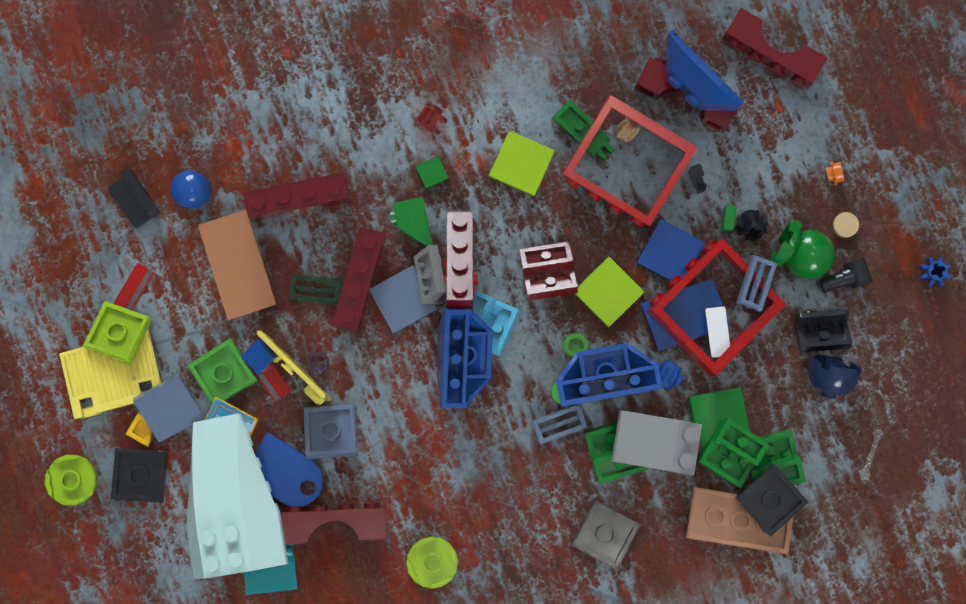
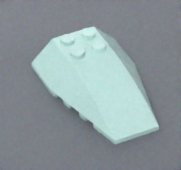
M241 413L193 422L186 529L194 579H206L288 564L281 513L277 503L273 501L270 493L272 492L269 482L265 481L261 471V462L259 457L256 458L252 448L253 442Z

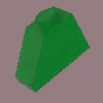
M423 197L393 203L394 210L390 211L392 225H397L399 232L424 248L428 245H433Z

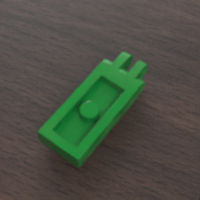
M571 100L552 117V120L578 145L593 122ZM599 128L586 152L592 158L597 155L602 161H605L608 157L602 149L604 148L609 154H612L615 150L609 144L611 141L609 136Z

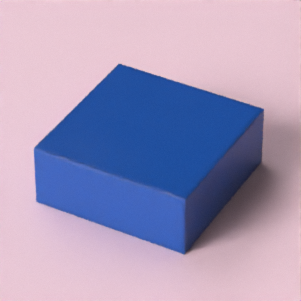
M259 338L241 357L259 375L278 355Z

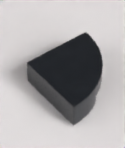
M700 164L694 165L689 169L688 173L697 194L706 191L707 184L704 183L702 178L704 176L702 166Z

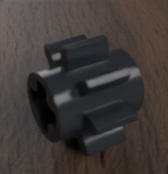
M747 210L742 213L741 217H737L738 235L744 234L746 241L758 240L763 234L767 233L766 226L768 221L766 215L760 216L759 210Z

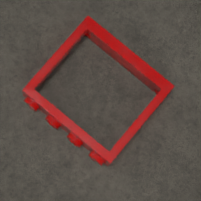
M609 95L562 172V175L566 176L564 181L576 189L579 185L588 190L586 195L599 202L602 198L609 202L607 207L614 212L621 214L624 211L631 215L629 221L642 228L644 224L651 226L698 147L614 96ZM610 110L615 111L684 153L647 215L574 172Z
M723 238L716 242L711 240L702 248L704 254L698 260L695 257L690 260L684 267L687 271L681 277L678 275L673 277L666 285L669 289L663 295L660 292L655 295L649 302L651 307L646 311L709 377L716 376L786 305L769 288L766 298L768 303L762 312H759L730 341L729 348L720 357H714L712 360L665 313L663 308L719 252L745 277L748 264ZM755 271L750 282L751 285H753L756 276ZM762 279L760 280V284L757 290L759 294L761 293L764 284V281Z

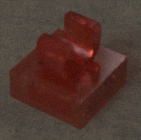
M425 104L413 125L420 130L440 134L441 131L436 128L435 124L438 120L442 123H447V119L442 116L444 110L440 107Z

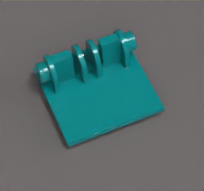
M285 544L288 564L244 572L246 595L298 589L293 544Z

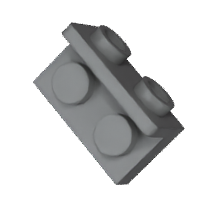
M428 245L414 256L422 304L442 305L446 302V281L443 277L442 259L439 255L438 245Z

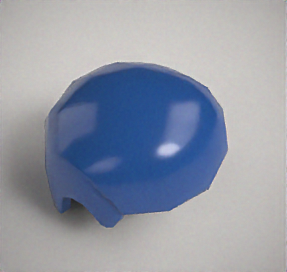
M184 170L175 175L170 185L172 199L182 207L201 208L209 201L212 194L210 181L205 175L193 170Z

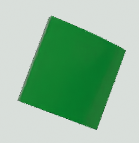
M741 387L687 397L692 423L702 424L699 447L707 444L726 418H730L750 431Z
M726 418L709 439L696 462L733 486L741 488L753 466L759 465L770 444L730 418Z
M618 421L583 431L599 484L648 470L645 467L611 461Z
M790 429L759 437L770 445L759 465L753 466L749 473L751 482L772 463L781 470L793 485L806 482L801 458L797 455L793 434Z

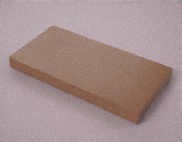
M245 209L199 224L198 228L228 321L277 306L247 210Z
M693 487L685 538L788 555L793 517L770 537L736 500L735 497L738 494Z

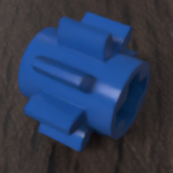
M932 257L926 258L927 265L922 264L918 266L922 270V275L918 279H924L927 282L926 287H931L935 282L939 288L944 286L942 279L948 280L951 278L947 274L948 268L951 265H945L942 262L943 257L937 258L935 262ZM937 269L938 274L932 275L931 271Z
M665 359L663 364L658 362L663 389L670 391L672 386L675 388L679 387L684 376L679 374L682 368Z

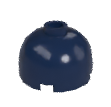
M816 355V358L814 356L810 358L808 375L814 388L821 391V396L836 399L837 395H845L857 386L862 368L853 362L850 363V366H847L841 358Z

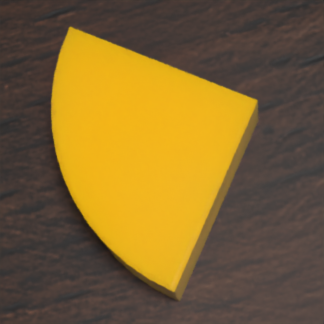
M138 412L126 435L149 447L153 432L141 413Z

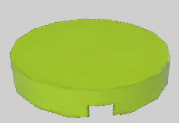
M64 455L57 458L45 474V487L50 497L62 505H78L86 502L94 494L98 475L94 465L87 458L80 455Z
M431 536L419 540L412 546L408 553L406 564L408 573L414 582L422 587L434 589L443 587L452 580L457 570L458 559L456 551L449 542L442 538Z

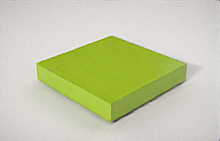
M509 130L489 177L535 197L555 150Z
M608 257L578 286V293L574 294L609 328L644 291Z
M104 301L83 347L131 365L152 319L149 316Z

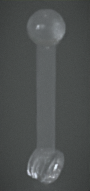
M881 429L874 431L875 438L865 468L859 474L863 480H868L871 476L869 469L879 439L884 435Z

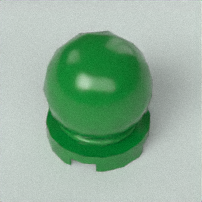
M792 218L778 241L782 242L777 253L772 252L770 261L778 263V268L786 263L790 272L797 277L808 280L820 278L832 268L836 258L831 239L824 233L813 229L802 231V222Z

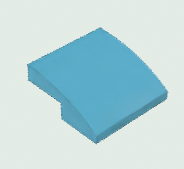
M474 290L473 311L493 330L492 354L501 357L521 311Z

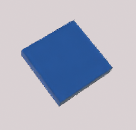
M660 219L636 264L670 281L676 275L681 277L687 271L684 268L685 265L694 257L697 259L705 242Z

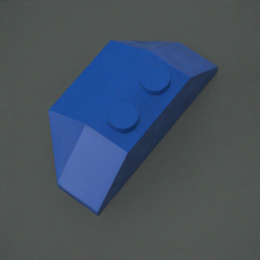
M673 29L668 33L666 38L665 74L668 76L667 80L670 85L675 89L679 88L685 94L687 102L693 107L697 106L700 110L737 111L744 101Z
M444 308L439 323L437 379L441 408H467L471 400L491 380L493 330L469 308Z
M628 343L576 352L556 381L561 407L663 389L658 363Z

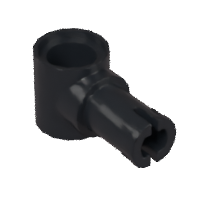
M864 258L844 264L840 272L819 279L823 293L844 286L854 289L873 282Z

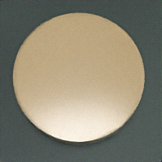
M849 212L837 215L832 222L833 232L840 238L853 236L859 228L857 217Z

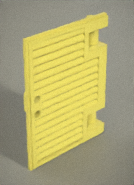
M149 329L131 365L87 350L84 347L59 353L74 419H84L105 411L134 404L133 398L145 392L141 391V383L151 381L152 387L161 383ZM91 397L93 405L82 408L80 400Z
M261 330L257 331V335L278 355L273 362L278 363L282 359L286 363H282L281 366L291 376L293 375L292 372L295 371L308 384L304 389L305 394L316 405L321 406L325 401L329 402L332 400L274 340Z

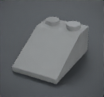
M620 410L611 461L694 476L702 424Z

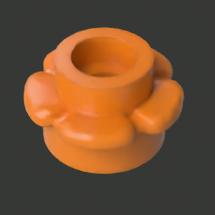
M831 161V167H826L829 182L834 181L835 186H837V183L844 182L841 162L833 163Z

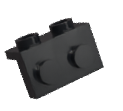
M831 309L821 312L805 311L799 313L795 323V330L800 353L851 349L852 339L847 322L850 315L849 310Z

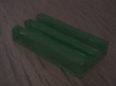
M291 274L289 300L337 305L343 280ZM296 281L334 284L336 289L296 285ZM295 291L334 294L335 298L295 295Z

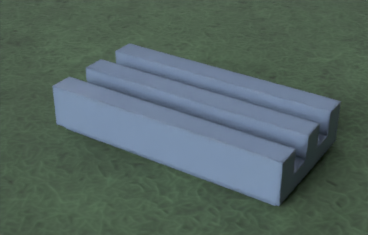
M752 255L736 304L762 312L778 263ZM759 262L748 300H745L756 264ZM765 265L769 266L764 280V284L758 302L756 304L753 302L760 284V280Z
M580 404L531 421L540 445L588 428ZM575 410L578 414L543 428L538 426L539 423ZM580 420L581 425L546 438L542 436V433Z

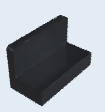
M127 167L120 172L122 178L110 185L108 190L132 225L138 228L161 213V211L134 172Z

